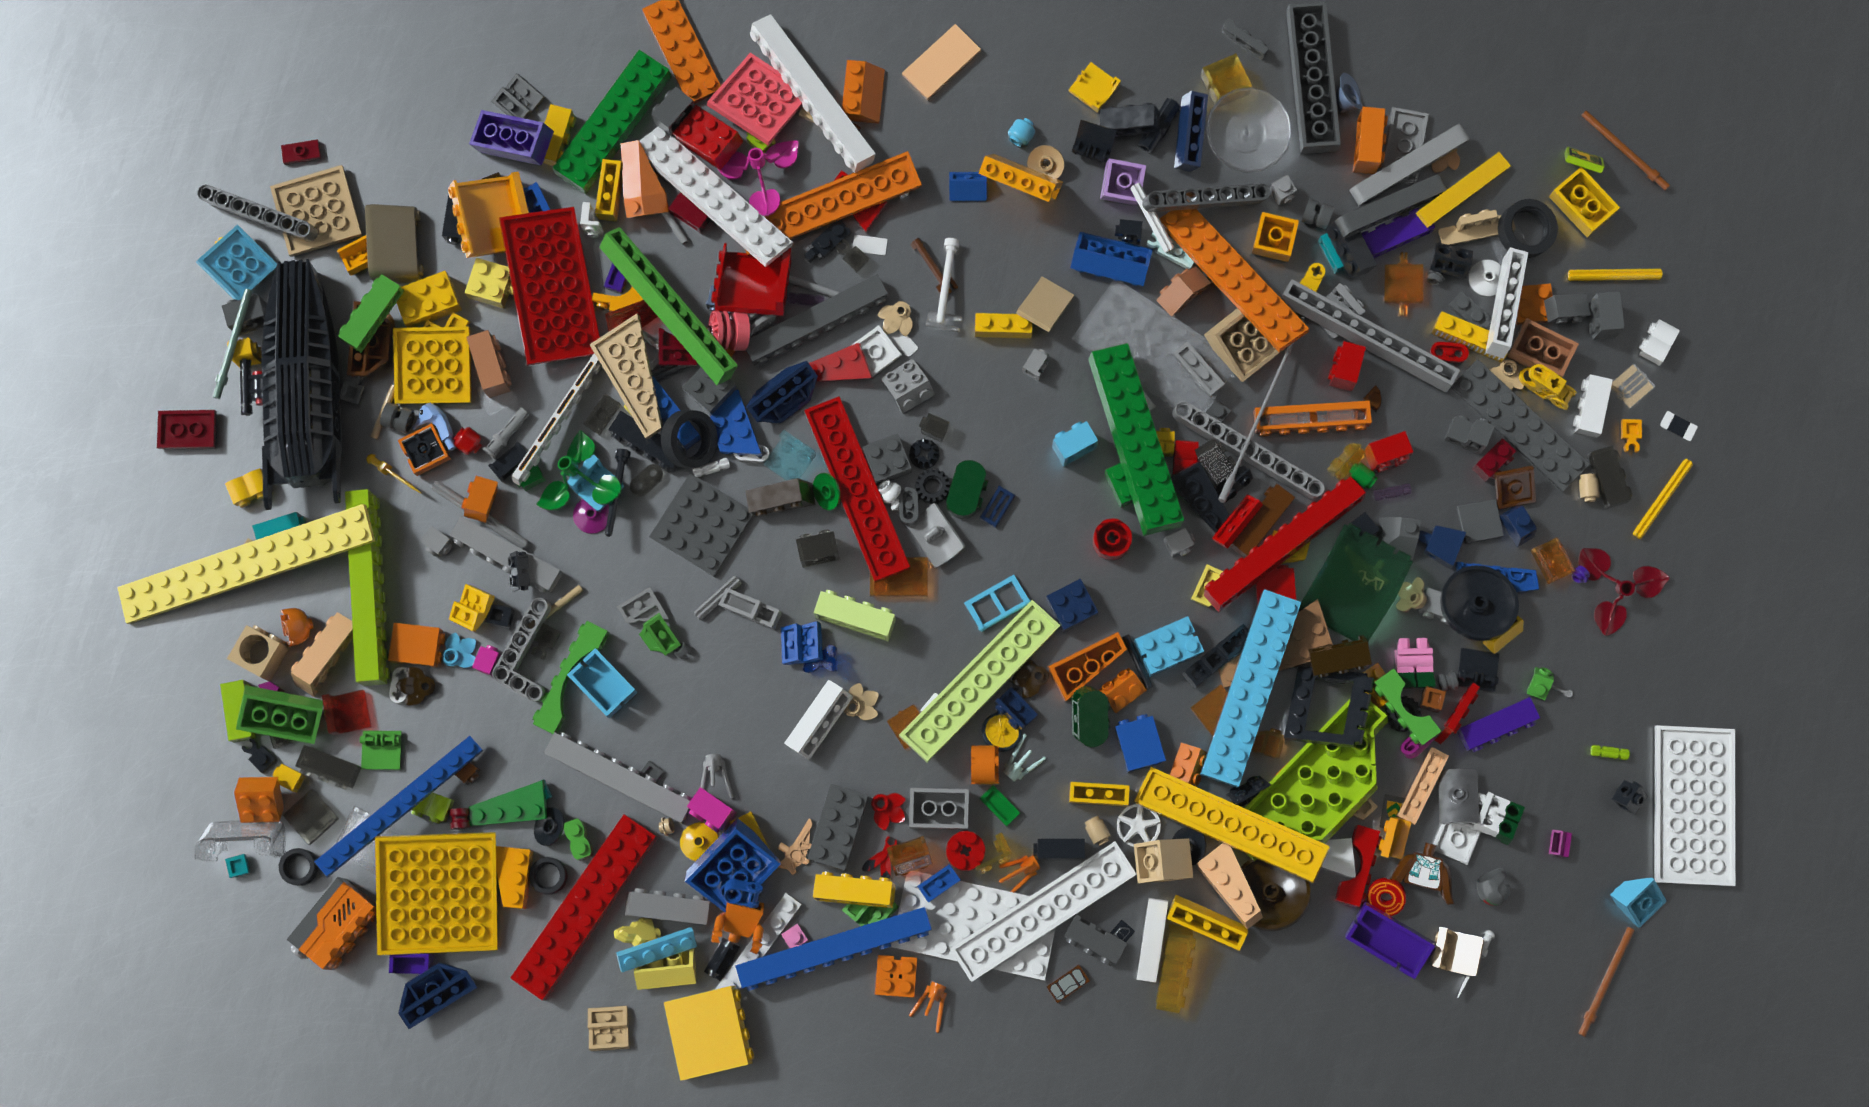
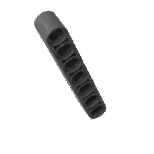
M1437 174L1346 213L1336 219L1335 223L1342 236L1347 238L1434 200L1445 192L1447 187L1440 175Z
M1259 183L1159 190L1148 194L1143 199L1142 206L1148 212L1257 205L1270 196V188L1266 184ZM1257 191L1261 193L1262 197L1257 195ZM1239 192L1243 193L1244 199L1240 197ZM1221 193L1226 195L1227 200L1223 199ZM1204 194L1209 197V201L1205 200ZM1186 195L1191 198V202L1187 201ZM1168 197L1173 199L1174 204L1169 202ZM1150 198L1156 201V205L1151 203Z
M207 184L200 186L197 195L199 199L209 205L308 242L314 241L317 238V228L304 220ZM292 222V226L288 228L289 223ZM308 228V232L304 235L305 229Z

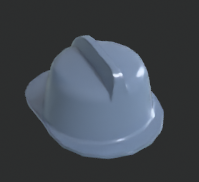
M1342 73L1340 76L1341 86L1336 91L1338 111L1344 113L1351 112L1354 109L1361 110L1360 90L1356 81L1349 74Z

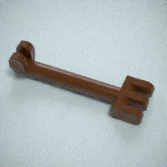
M917 238L910 245L914 251L918 250L940 283L935 288L941 294L943 274L923 246L922 240ZM951 277L950 284L956 290L958 286Z

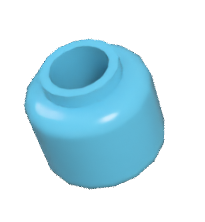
M1024 118V120L1016 119L1008 131L1010 142L1018 147L1027 146L1036 133L1033 122L1027 118Z

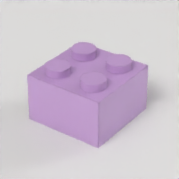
M1108 159L1105 166L1100 199L1137 206L1138 202L1131 191V187L1137 183H1140L1143 187L1146 165Z

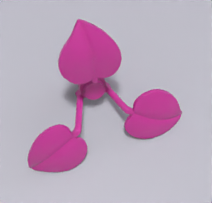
M797 140L777 143L771 146L764 154L760 148H753L749 151L748 157L743 153L735 152L721 170L718 169V171L727 179H738L743 175V170L748 169L749 164L754 169H757L762 191L753 193L749 198V204L762 216H769L778 209L780 195L775 189L765 191L761 169L765 165V160L768 163L774 162L778 168L792 166L798 156L799 143Z

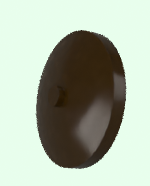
M1258 858L1255 861L1249 859L1241 866V870L1263 916L1261 920L1253 925L1254 928L1264 931H1278L1294 925L1303 917L1311 900V885L1309 881Z

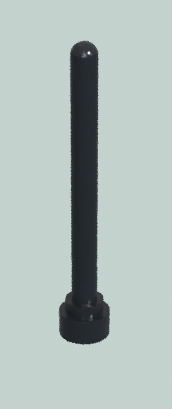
M616 449L615 459L618 463L615 477L621 485L625 464L630 461L631 451L627 449ZM619 497L610 502L605 529L607 537L613 534Z

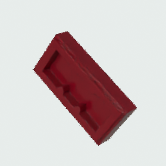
M318 139L281 145L284 165L321 159Z

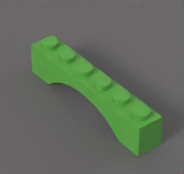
M589 621L580 626L578 630L579 637L571 643L569 656L561 662L559 675H555L552 679L550 692L545 693L541 709L537 710L533 716V724L551 734H554V732L558 734L565 720L563 698L569 681L567 674L579 663H582L583 659L595 648L601 651L610 634L607 630Z

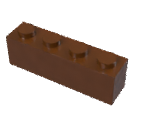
M1276 484L1274 488L1270 486L1263 494L1266 498L1261 502L1263 506L1230 545L1243 558L1249 555L1252 548L1258 546L1295 499L1292 494L1279 484Z

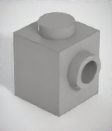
M1286 175L1271 184L1270 193L1278 206L1283 203L1288 204L1293 201L1297 189L1289 176Z
M432 525L420 539L427 546L425 550L433 556L438 554L442 557L448 554L452 548L451 544L453 542Z
M1184 528L1165 537L1164 542L1172 557L1179 554L1184 556L1192 552L1191 548L1194 546L1195 538L1191 531L1188 532Z

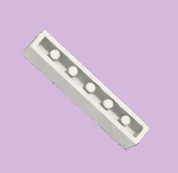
M1510 247L1502 260L1485 351L1487 354L1504 358L1511 348L1528 252Z

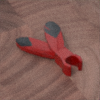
M888 836L885 840L883 851L868 859L862 866V871H871L880 864L881 877L890 878V853L893 847L897 845V840H895L894 845H889L888 839L890 836Z

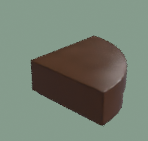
M1376 385L1362 399L1363 401H1370V408L1375 412L1380 408L1382 401L1381 392Z

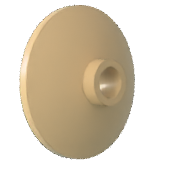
M1042 145L1036 147L1030 153L1027 166L1058 179L1064 170V158L1056 148ZM1048 159L1050 161V165H1046L1044 163V160Z

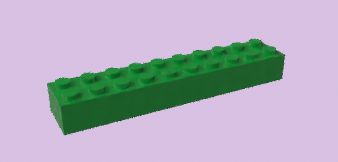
M1126 343L1092 351L1088 361L1143 536L1179 528L1184 522V518L1129 345Z

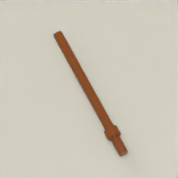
M1587 110L1581 115L1648 175V179L1652 182L1655 181L1661 188L1667 190L1670 184L1660 176L1656 169L1653 170Z
M1627 927L1589 1011L1585 1012L1584 1022L1578 1032L1583 1037H1586L1591 1024H1594L1597 1018L1596 1013L1635 932L1630 927Z

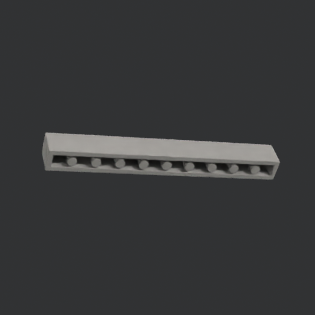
M1291 279L1281 297L1295 312L1357 345L1365 346L1366 350L1444 392L1451 388L1460 369Z

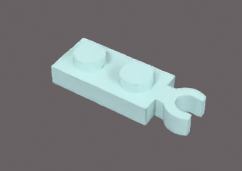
M1152 232L1151 237L1155 238L1156 242L1148 240V247H1157V254L1185 269L1188 268L1190 270L1194 261L1172 238L1170 240L1174 248L1165 253L1154 232Z

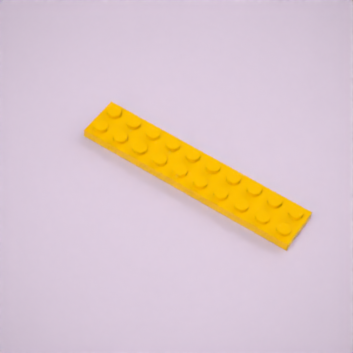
M1153 767L1150 768L1134 800L1140 806L1311 883H1314L1330 850V846Z

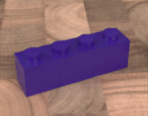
M1416 208L1405 217L1402 215L1392 220V223L1387 225L1382 223L1375 227L1374 231H1364L1361 234L1375 259L1432 233L1435 225L1433 224L1427 228L1416 215L1420 210Z
M1528 697L1459 728L1457 733L1465 750L1472 749L1473 752L1484 748L1483 744L1486 742L1494 744L1502 740L1500 736L1506 733L1509 737L1518 733V728L1525 726L1527 729L1536 725V720L1540 719V716L1531 697Z

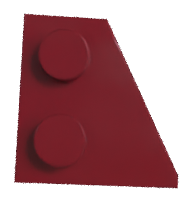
M663 328L658 329L659 366H697L696 360L674 335L668 333Z

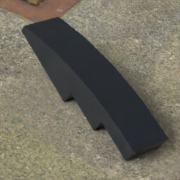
M1244 624L1239 626L1182 673L1194 689L1243 649L1249 632L1248 628Z

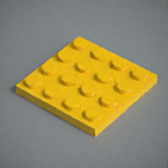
M470 327L393 328L395 404L472 403L471 351L466 338L470 336Z

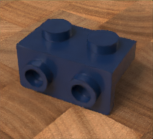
M1012 687L994 702L996 711L1002 716L1005 715L1009 719L1008 723L1015 730L1018 728L1022 731L1038 716Z

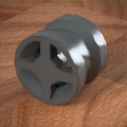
M1450 671L1446 675L1438 674L1440 690L1446 692L1450 689L1458 690V680L1454 671Z

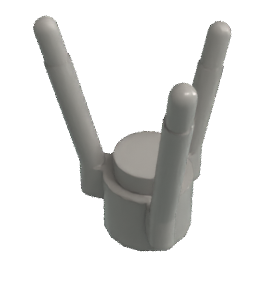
M720 754L706 755V761L703 762L704 769L700 787L705 789L707 771L711 772V787H714L715 772L720 771L721 767L729 797L733 799L731 785L725 768V760H721Z

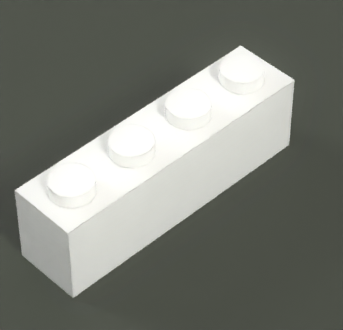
M828 680L784 744L802 757L810 760L853 696L842 687Z

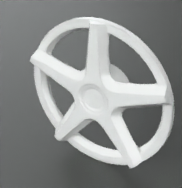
M1138 804L1126 807L1120 813L1117 820V831L1120 838L1132 847H1134V844L1129 842V840L1136 834H1139L1144 842L1155 841L1161 829L1157 813L1149 810L1155 819L1144 820L1143 808L1145 807ZM1137 807L1135 819L1123 816L1128 810ZM1121 821L1131 827L1125 837L1121 833ZM1157 825L1156 834L1150 840L1146 829Z

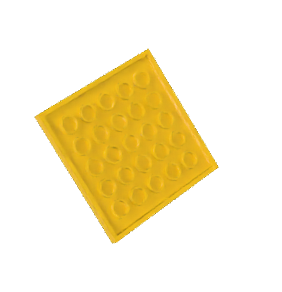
M496 832L375 836L377 955L498 950Z

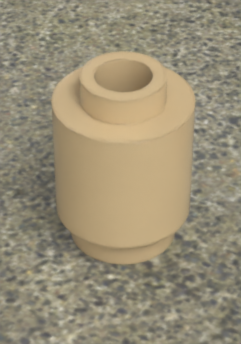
M1596 474L1580 475V499H1584V502H1595L1596 498L1600 497L1599 482Z
M1095 816L1085 822V829L1093 844L1101 846L1109 842L1108 837L1111 835L1103 819Z

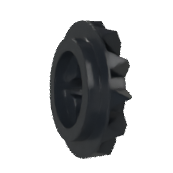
M923 438L916 440L911 445L909 457L916 467L928 469L937 463L939 449L932 440ZM920 447H922V449H924L925 451L930 450L927 453L929 460H927V458H925L924 456H919L921 454Z

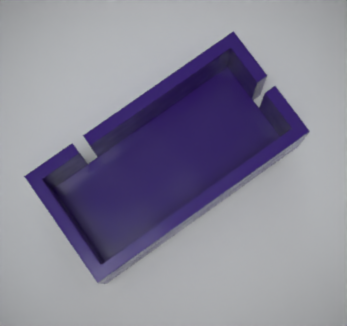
M1365 901L1356 915L1358 921L1353 920L1345 933V938L1396 968L1398 965L1401 972L1415 979L1434 949V941Z

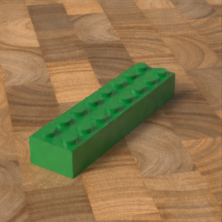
M638 50L553 166L555 174L586 195L601 174L602 160L613 159L621 148V143L626 141L672 78L670 69L641 50Z

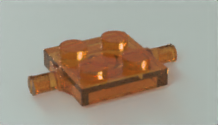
M1400 252V263L1385 264L1384 303L1400 305V316H1403V309L1404 316L1408 315L1407 305L1423 303V264L1408 263V252H1405V254Z

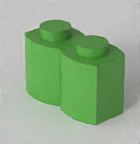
M577 818L564 823V832L571 841L570 849L574 858L578 861H583L593 857V845L587 839L588 832L584 822Z

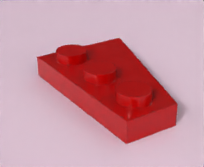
M860 343L809 363L818 376L816 382L873 379Z

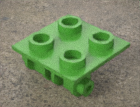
M363 731V736H360V743H362L361 769L400 770L402 731Z

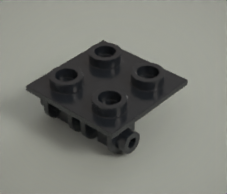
M1080 120L1072 152L1075 155L1079 154L1086 156L1085 158L1089 157L1092 160L1102 161V163L1107 162L1117 130Z
M1461 648L1457 675L1458 686L1469 688L1472 683L1480 686L1479 689L1495 691L1499 681L1497 672L1500 653L1493 654L1488 651Z
M1260 775L1252 776L1247 779L1245 784L1239 785L1238 788L1233 787L1230 789L1226 796L1232 800V803L1243 806L1247 804L1246 799L1250 802V797L1254 799L1255 795L1257 796L1260 791L1271 785Z

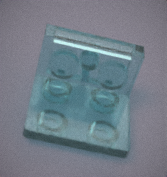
M783 429L779 435L780 441L764 462V466L787 481L800 478L815 458L816 453L815 450Z

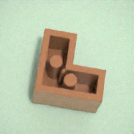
M1197 267L1190 270L1187 268L1170 280L1172 282L1171 285L1165 286L1160 291L1161 296L1156 301L1172 317L1181 312L1192 299L1201 295L1211 282Z

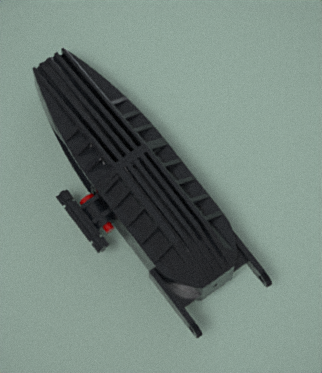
M302 259L299 261H284V263L279 261L273 276L265 313L262 340V371L252 373L250 370L252 369L251 359L247 360L244 358L240 360V369L242 370L240 371L241 404L243 405L241 406V415L250 416L253 414L252 405H250L252 401H255L257 406L263 405L264 446H262V475L265 510L272 509V485L288 484L292 488L324 486L329 480H332L333 500L335 504L341 503L340 459L342 455L339 359L332 316L319 275L309 259H306V262Z

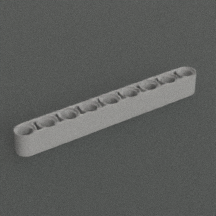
M1181 401L1175 406L1172 416L1176 421L1235 456H1240L1247 440L1246 436L1188 402ZM1178 408H1184L1187 414L1185 416L1180 415ZM1196 417L1201 418L1203 425H1197L1194 419ZM1211 427L1218 428L1219 435H1214L1211 432ZM1233 437L1236 440V444H1229L1227 438ZM1250 441L1248 447L1252 449V455L1245 453L1242 460L1308 499H1316L1324 493L1325 487L1320 480L1256 442ZM1261 456L1268 458L1269 463L1267 465L1261 462ZM1282 466L1285 469V474H1280L1277 471V467ZM1294 476H1299L1302 483H1295ZM1311 485L1317 487L1318 494H1314L1311 492Z

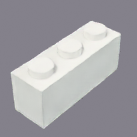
M1591 374L1586 379H1583L1581 384L1583 395L1577 403L1579 414L1575 416L1573 426L1576 427L1575 433L1595 438L1602 434L1613 379Z

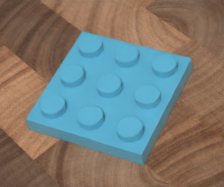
M236 225L196 261L225 292L237 300L242 299L245 289L253 290L277 266V263L239 225Z

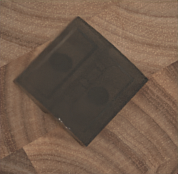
M313 789L309 790L283 814L285 819L308 845L317 840L339 819Z

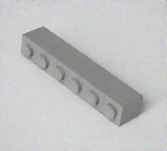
M460 516L449 535L454 539L453 543L462 548L464 545L469 547V552L478 557L482 554L487 557V562L494 566L497 563L502 565V570L511 574V568L508 566L510 553L515 551L526 552L463 516ZM526 552L529 569H522V573H529L530 581L536 584V589L543 593L546 590L552 593L563 573L554 566Z

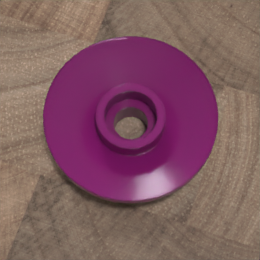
M581 499L573 511L575 525L581 531L588 534L603 531L606 528L609 505L607 504L598 512ZM594 511V515L589 517L588 512Z

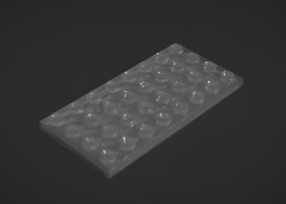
M1112 281L1072 337L1074 341L1090 352L1128 343L1141 386L1173 408L1179 402L1185 401L1206 412L1221 391L1220 389L1209 397L1173 356V353L1187 341L1225 384L1233 374L1230 368L1213 351L1205 337L1174 316L1171 317L1165 310L1122 281ZM1178 408L1180 413L1183 415L1187 414L1184 408ZM1196 417L1194 419L1195 423H1198L1201 418Z

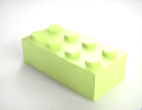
M831 590L820 592L814 610L816 619L889 642L896 621L892 610L881 607L880 610L874 608V604L865 601L861 604L850 596L842 598Z

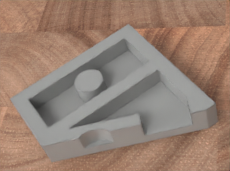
M650 587L617 606L626 623L645 622L660 613L664 620L669 619Z

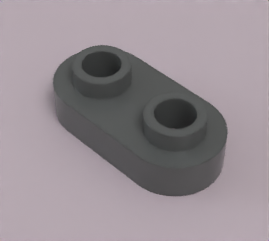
M911 487L902 489L899 494V516L902 523L907 526H912L919 520V497L917 491ZM911 496L912 500L907 501L906 498ZM909 514L913 515L911 519H907Z

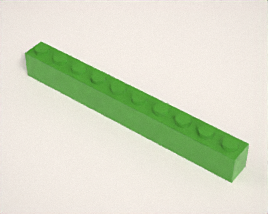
M620 227L607 232L599 248L716 385L731 379L738 366L737 363Z

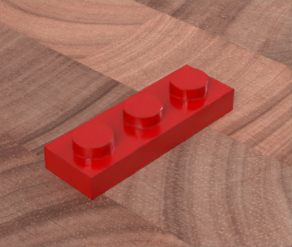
M1247 494L1212 537L1213 541L1228 549L1263 506L1261 501Z

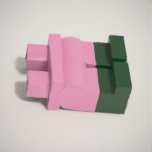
M1410 638L1398 639L1397 649L1394 651L1395 671L1405 682L1403 689L1436 687L1433 670V648H1429L1428 638H1417V648H1410Z

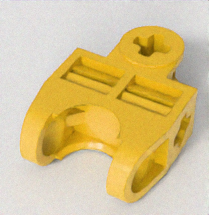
M1542 364L1533 365L1531 368H1524L1519 373V381L1526 388L1543 400H1550L1561 409L1566 410L1571 398L1577 394L1574 388L1565 384L1567 382L1565 379ZM1535 368L1541 369L1542 372L1535 370ZM1526 371L1529 372L1530 382L1524 379L1523 375Z

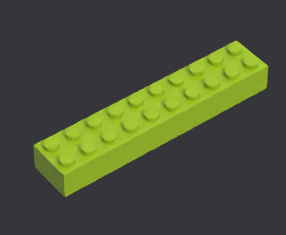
M368 489L345 491L346 510L361 504L367 506L375 542L348 550L356 682L364 687L386 685L387 679H390L389 668H386L389 652L388 649H385V641L388 640L387 630H384V622H386L387 617L386 612L383 611V603H385V593L382 592L384 575L381 573L380 567L383 565V556L379 550V547H382V538L378 533V528H381L380 517H377V509H380L379 498H376Z

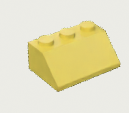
M695 948L634 968L637 990L696 984Z

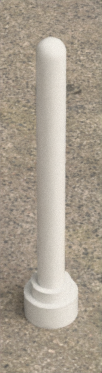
M946 238L944 243L947 255L937 314V322L939 324H942L945 319L954 254L959 250L960 241L955 238Z

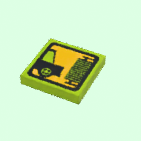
M1566 147L1565 161L1567 163L1602 173L1604 169L1602 157Z

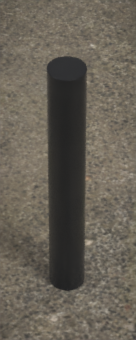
M1130 635L1123 636L1122 639L1145 689L1152 688L1151 681Z

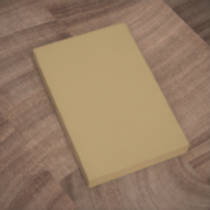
M1041 277L1018 308L1016 314L1050 332L1072 301L1074 294Z

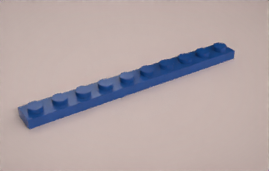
M468 736L321 855L314 863L327 878L374 841L375 836H380L482 753L481 747L471 736Z

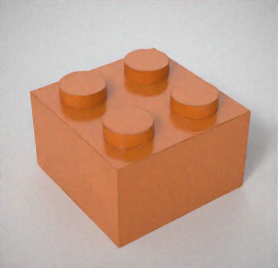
M278 777L239 778L234 795L240 822H280L284 804Z

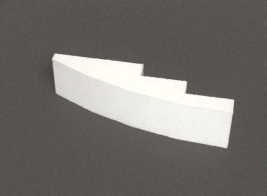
M1148 899L1137 980L1156 983L1167 915V900Z

